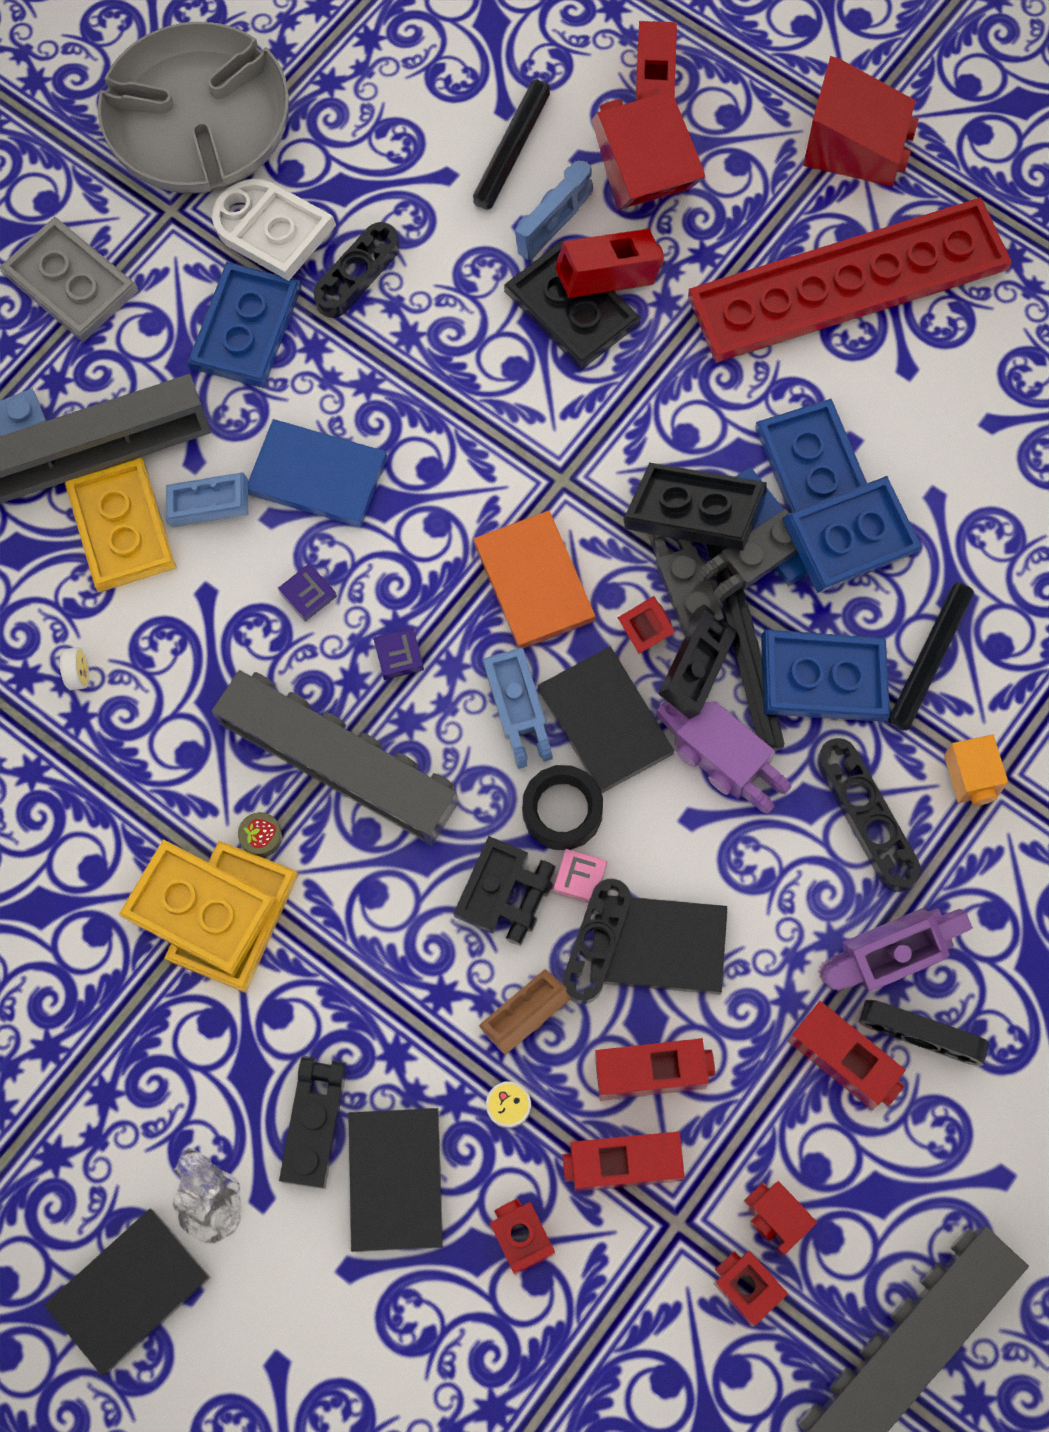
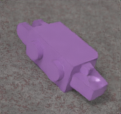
M666 700L657 709L656 715L675 736L674 746L677 747L676 753L689 766L696 767L698 765L710 775L708 777L710 783L721 793L728 795L730 792L737 799L742 795L751 804L755 805L757 809L768 814L775 807L772 803L773 801L757 788L753 782L760 777L774 790L784 795L792 788L787 778L770 765L775 750L719 703L705 702L701 713L691 719H688Z
M921 908L842 942L845 951L830 957V960L826 959L825 962H821L822 965L819 966L820 970L818 971L820 973L819 977L833 990H844L845 987L850 988L860 983L871 992L945 960L950 956L948 949L954 946L952 938L973 929L967 912L962 909L941 915L938 908L931 911Z

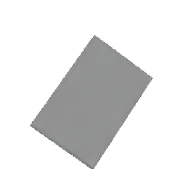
M56 217L51 219L0 266V270L6 278L83 343L139 291L136 283Z

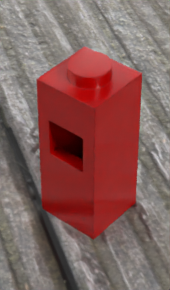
M639 21L636 95L658 88L660 94L672 91L675 97L677 22Z
M648 228L563 241L555 269L568 298L654 285L660 267H662L664 262L662 247L656 243Z
M821 1001L816 1004L787 1041L871 1110L875 1109L881 1102L889 1106L904 1088V1085L898 1080L906 1069Z
M703 1038L595 1050L600 1101L706 1089L709 1084L708 1077L715 1076L712 1049L704 1050Z
M680 1131L570 1142L571 1153L562 1154L565 1182L574 1181L575 1192L682 1182L685 1178Z

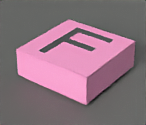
M565 849L553 892L589 903L595 886L603 879L607 861Z

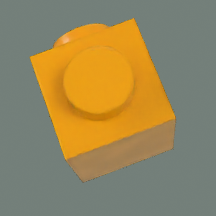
M994 734L952 743L944 754L958 803L972 801L973 806L991 803L998 799L997 795L1008 784Z

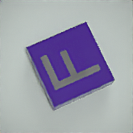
M310 563L278 587L281 596L305 622L337 597L334 589Z
M414 628L373 638L384 680L424 670Z

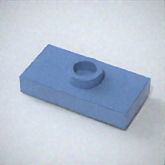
M243 472L166 485V521L171 527L249 515L248 478Z

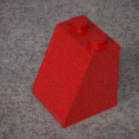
M830 56L811 125L803 166L893 187L897 172L905 173L911 150L904 148L905 140L913 141L919 118L912 116L916 100L840 58Z
M655 88L636 95L637 101L623 105L622 99L604 103L599 106L600 112H597L592 118V124L617 211L690 190L706 177L672 91L660 94L659 89Z

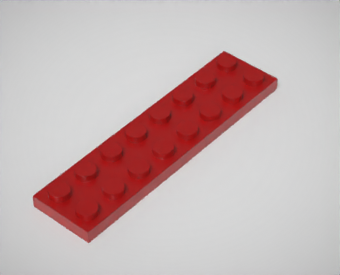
M980 197L689 288L688 299L713 359L717 363L1007 271L1012 261Z

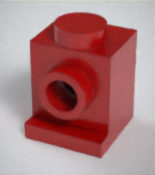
M655 596L617 617L639 654L675 633L672 622Z
M779 1181L770 1188L762 1182L744 1200L750 1207L748 1210L755 1216L750 1221L753 1227L768 1242L775 1238L780 1243L774 1249L780 1257L785 1255L818 1223Z
M515 1199L494 1210L498 1219L490 1222V1225L514 1275L555 1255L554 1248L531 1202L522 1206L519 1199ZM516 1225H524L528 1228L529 1237L526 1241L519 1243L512 1239L511 1232Z
M750 1250L742 1257L733 1251L714 1269L720 1277L713 1284L750 1327L756 1326L788 1295L787 1291ZM743 1276L749 1277L754 1284V1289L749 1295L740 1293L737 1288V1282Z

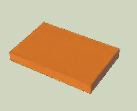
M549 510L473 538L475 548L518 648L523 647L524 649L595 622V613Z

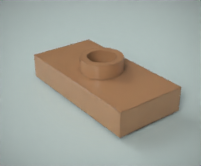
M545 969L485 1019L479 1027L486 1037L506 1055L529 1034L539 1029L550 1016L572 998L566 992L567 988Z

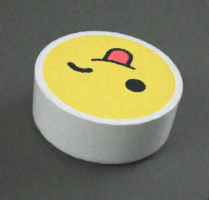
M81 647L64 649L60 655V671L64 685L69 690L87 688L89 668L83 649Z
M499 1083L491 1089L487 1096V1113L490 1119L502 1128L518 1127L526 1121L530 1114V1096L526 1089L518 1083Z

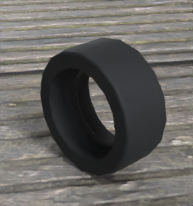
M555 765L541 770L529 781L523 794L522 813L528 833L539 844L553 850H572L585 845L596 835L602 822L603 796L598 783L586 771L572 765ZM557 784H569L578 788L584 794L588 803V813L584 822L576 829L568 832H557L548 828L541 821L537 812L538 801L542 793L549 787Z

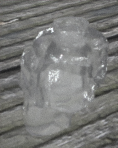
M186 1149L174 1170L181 1177L173 1199V1208L178 1213L179 1225L186 1233L201 1243L214 1244L232 1235L240 1224L242 1209L240 1183L236 1177L215 1166L207 1156L195 1149Z

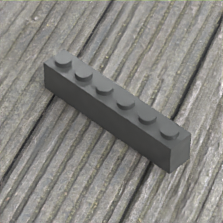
M191 374L0 436V504L210 434L211 431Z
M238 670L212 709V713L219 725L433 846L459 804L457 792L453 790L455 786L452 782L436 773L429 777L417 770L418 764L404 754L396 753L395 756H392L381 750L382 744L366 733L361 732L359 736L345 729L346 724L333 714L325 712L321 716L310 710L309 707L311 705L301 696L293 692H289L287 696L274 689L275 684L262 674L254 672L250 676Z
M987 1226L978 1228L974 1232L967 1228L951 1245L950 1248L955 1254L945 1266L939 1262L936 1263L923 1277L920 1283L925 1289L915 1301L907 1297L890 1316L895 1324L884 1336L879 1332L875 1333L863 1346L860 1354L864 1359L852 1372L847 1367L835 1378L829 1386V1389L834 1394L821 1408L815 1403L798 1422V1425L803 1429L801 1432H888L1028 1269L1029 1265Z

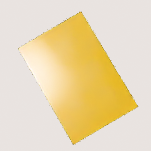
M142 457L65 482L94 586L98 593L177 568Z
M163 839L118 915L234 977L277 903V899Z
M218 840L208 863L274 896L277 899V903L234 977L172 944L164 959L167 962L246 993L299 874L293 869Z

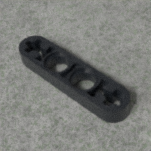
M834 738L828 740L823 744L817 757V765L821 775L881 883L887 889L894 892L907 891L916 883L920 876L921 866L918 858L856 748L845 739ZM834 750L837 755L845 754L847 756L843 767L848 776L853 771H856L858 775L850 776L842 784H839L838 780H841L844 773L837 763L830 765L827 762L831 756V751ZM855 785L865 788L870 797L869 803L861 807L852 805L847 800L846 790ZM876 822L886 825L890 832V840L883 844L872 842L868 838L867 827ZM894 845L899 847V850H896L893 854L896 863L899 866L907 865L910 869L905 875V881L900 876L892 877L889 872L894 867V864L889 854L884 859L879 857V854L888 852Z

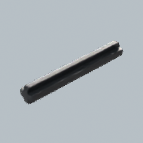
M538 79L530 83L473 194V203L477 207H482L485 210L493 207L550 95L548 83Z
M960 582L953 584L891 712L888 722L892 726L907 731L912 725L974 595V590L971 587Z

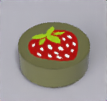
M258 812L247 816L241 822L238 829V839L245 851L260 857H267L276 852L281 845L282 830L273 816Z

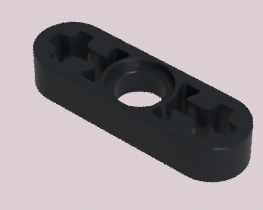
M377 222L370 225L316 284L314 299L316 307L322 315L336 318L345 314L397 256L399 252L398 233L392 225L385 222ZM386 238L388 239L387 246L381 243L375 248L374 241L376 239L381 242ZM353 263H363L368 267L366 273L360 277H352L346 273V270ZM337 292L339 293L340 299L338 301L330 299L326 302V294L334 296Z
M605 879L599 882L592 892L563 977V985L567 988L566 992L572 998L570 1000L575 1003H591L598 998L602 991L631 904L630 890L620 880ZM610 890L617 891L618 900L624 902L622 906L614 905L610 914L609 921L618 922L616 927H613L604 920L591 919L592 914L601 918L604 911V901L599 897L600 895L608 896ZM595 929L604 931L610 938L609 947L600 953L590 951L584 943L587 933ZM578 955L583 956L590 962L604 963L602 969L593 964L590 981L596 985L594 989L587 987L584 993L576 992V983L570 981L572 976L580 977L585 966V961H576Z
M865 1000L858 1021L862 1026L873 1031L976 1066L984 1065L990 1045L986 1039L876 1000Z

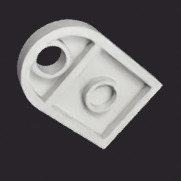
M262 179L244 180L228 187L218 197L212 210L214 227L219 238L226 246L288 281L336 226L333 216L276 184ZM236 203L246 204L245 207L238 212L228 211L229 208Z

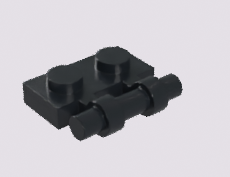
M488 836L453 915L459 920L494 934L500 919L508 921L512 925L505 939L521 946L527 931L532 932L538 920L535 917V913L543 896L547 897L553 886L550 880L556 866L547 861L540 860L535 873L527 871L523 868L528 859V852ZM516 884L527 888L519 909L507 904Z

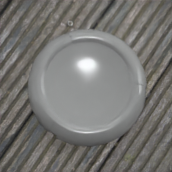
M212 22L174 24L153 31L138 39L119 55L104 78L108 89L107 91L100 90L98 118L100 128L106 143L117 160L130 173L142 181L157 188L178 193L211 192L214 189L232 186L252 175L270 158L277 148L286 129L289 112L286 78L281 66L270 50L266 47L262 51L258 49L257 39L242 30Z

